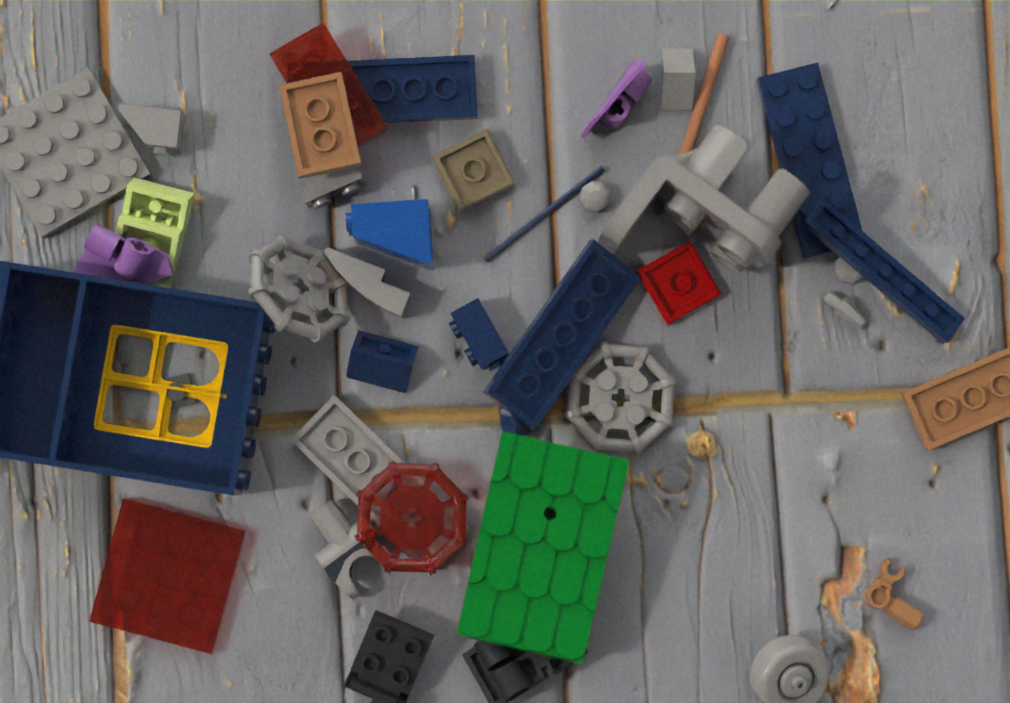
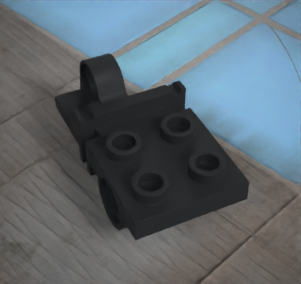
M375 610L351 671L346 678L344 687L372 698L371 703H406L434 634Z
M477 641L472 649L462 654L489 703H509L548 679L547 668L550 673L559 674L572 663L482 641Z

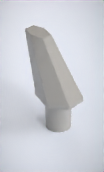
M832 291L826 295L823 301L835 309L834 313L860 329L866 327V319L849 298L845 297L842 299Z

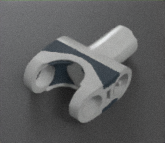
M330 500L309 516L328 542L326 546L315 553V557L329 577L352 600L360 595L358 589L353 584L354 579L352 577L353 563L359 557H374L379 562L382 561L390 572L398 567L385 540L366 516L351 526L333 500Z

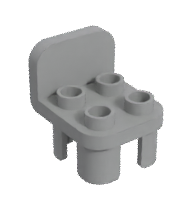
M714 125L698 149L672 158L660 156L652 161L601 232L598 243L615 254L656 198L664 204V208L658 216L665 224L685 237H689L698 228L716 241V244L709 252L710 255L727 269L736 274H741L745 267L748 268L752 265L761 268L772 258L782 244L778 237L809 196L810 191L791 173L780 169L775 172L767 185L760 189L746 210H743L717 190L746 152L747 143L727 128Z

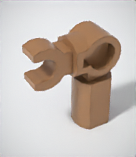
M885 559L879 565V578H874L870 587H867L864 591L863 601L869 608L884 609L885 615L913 631L920 623L924 612L897 596L890 597L894 589L892 584L903 577L905 568L899 567L895 575H890L887 567L891 560Z

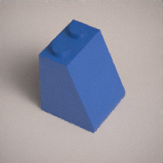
M428 199L351 204V213L345 214L346 230L349 232V236L354 237L357 244L426 270H434Z

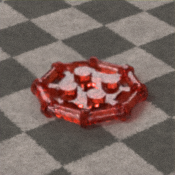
M393 460L388 462V466L364 489L358 490L356 494L358 497L357 535L354 537L356 542L360 541L385 568L384 572L388 574L391 572H419L433 575L436 573V569L462 545L466 546L468 541L466 538V510L469 497L439 468L440 464L436 462L433 464L395 463ZM402 476L426 477L423 486L403 485ZM393 479L396 489L386 499L381 500L375 496ZM433 481L442 488L450 499L443 503L438 499L437 495L429 489ZM371 505L380 507V524L374 528H370ZM454 507L453 531L444 529V510ZM409 509H415L416 514L421 515V521H416L415 527H410L408 521L403 520V514H408ZM382 533L395 547L392 553L389 555L373 537ZM440 535L449 540L431 557L427 547ZM401 550H417L421 552L422 560L398 558Z

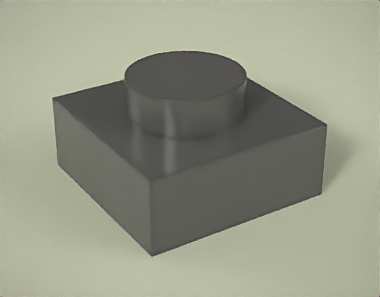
M189 373L164 379L176 382L169 385L173 387L185 388L181 383L192 385ZM167 389V397L173 401L171 409L196 404L195 398L185 397L186 392Z

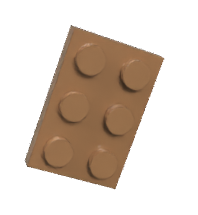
M342 72L279 85L299 179L362 166Z

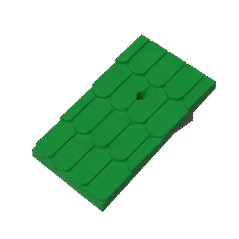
M502 431L456 636L578 664L583 663L630 460Z

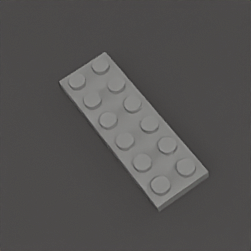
M333 395L290 440L426 573L471 527L336 395Z

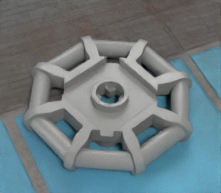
M280 235L269 245L251 252L249 256V262L251 263V288L248 290L249 295L257 300L275 323L274 328L278 331L286 330L308 337L314 343L322 342L326 335L339 327L346 326L350 320V315L347 312V289L349 284L345 279H342L324 256L323 249L320 247L315 249L292 241L286 235ZM292 254L306 258L308 261L303 262L294 259ZM275 255H277L280 263L277 265L273 264L269 260ZM264 274L267 276V285L264 283ZM294 286L299 287L303 294H299L298 289ZM334 294V307L329 304V295ZM275 299H276V300L279 302V304L281 305L280 307H278V306L274 303V300H275ZM322 315L326 321L319 323L315 316Z
M606 341L600 342V346L584 359L568 383L566 412L563 413L564 417L570 420L592 446L591 450L595 452L607 450L632 452L636 455L642 454V450L667 428H672L675 423L673 421L675 383H678L677 379L667 371L649 350L650 346L646 344L634 346L608 344ZM612 356L636 359L632 367L613 366ZM603 360L607 369L594 380L585 375ZM643 362L659 381L650 384L646 377L640 373L639 368ZM581 384L590 386L588 405L579 407ZM618 389H623L624 394L629 396V402H624L623 407H618L617 401L611 398L612 394L618 393ZM662 389L661 412L659 413L652 410L653 391ZM591 412L602 425L598 434L582 415ZM647 416L656 421L638 437L634 428ZM608 429L627 430L629 440L605 437Z

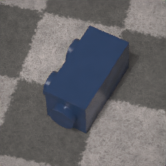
M479 298L451 312L453 321L449 322V325L456 338L463 337L469 348L465 349L464 352L472 367L478 364L481 370L487 367L490 372L499 368L505 361L504 357L508 356L509 352Z

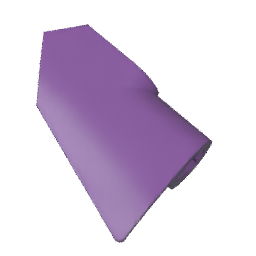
M633 61L629 64L580 137L584 139L597 121L609 128H618L625 123L629 113V103L637 104L652 82L650 76L643 71L647 65L644 61ZM614 106L620 108L619 114L616 113L615 117L609 114L610 108L613 109Z
M98 223L88 235L84 244L85 251L74 270V273L149 285L174 273L169 254L138 238L131 237L126 239Z

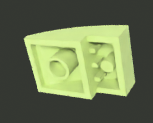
M134 177L127 184L123 211L118 217L116 233L126 239L131 237L138 238L169 254L174 272L173 275L150 285L171 288L183 247L195 193Z

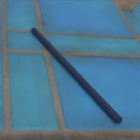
M602 166L598 167L487 254L484 259L488 262L582 189L583 186L605 171Z

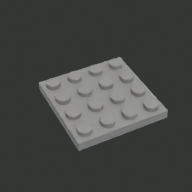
M88 67L0 118V166L43 238L125 192L127 184L134 177L146 180L152 176Z

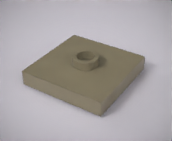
M488 129L431 156L459 213L515 186V182Z

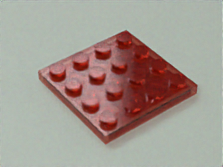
M123 498L89 622L213 654L246 530Z

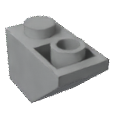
M358 167L312 176L304 192L303 200L308 208L314 206L315 209L330 204L332 202L331 197L340 193L343 196H348L361 189L359 185L365 182Z

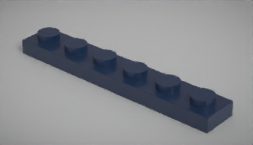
M824 198L818 200L801 223L802 226L942 344L949 342L965 318Z

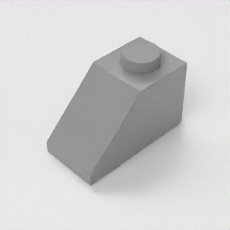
M118 103V111L145 145L154 150L153 154L171 157L172 152H182L186 116L181 110Z

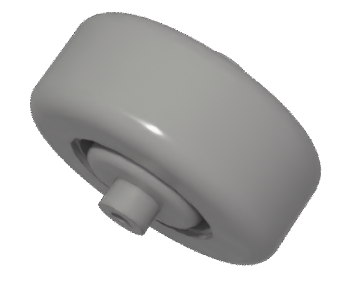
M796 635L781 636L767 643L756 655L750 670L752 689L763 703H816L823 695L829 680V666L823 653L810 641Z

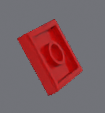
M691 240L636 271L667 326L722 294Z

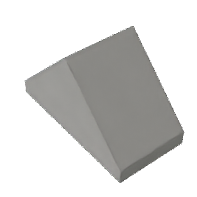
M661 49V111H692L696 74L693 49Z

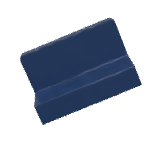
M358 330L350 351L346 377L406 393L419 346Z

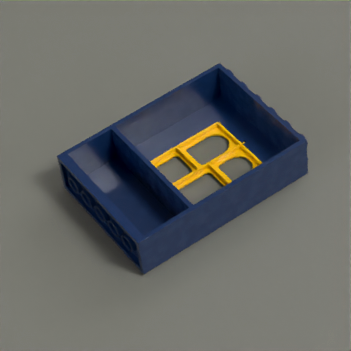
M0 261V458L227 495H242L243 490H248L251 479V471H247L248 458H254L256 440L252 439L253 428L259 427L262 409L258 408L257 405L259 395L264 396L267 377H263L264 364H270L272 346L268 345L269 334L275 333V323L261 305L254 301ZM119 335L144 337L153 341L150 367L146 376L140 377L113 371L112 364L116 341ZM175 342L210 349L219 361L217 376L206 385L196 386L181 383L185 388L169 386L171 383L176 382L166 381L162 378L167 345ZM117 385L157 392L160 396L155 427L152 430H143L105 423L103 415L107 392L110 386ZM167 389L186 392L185 397L196 398L207 405L210 412V422L208 428L202 434L195 437H186L169 432L168 426L173 401L167 397Z

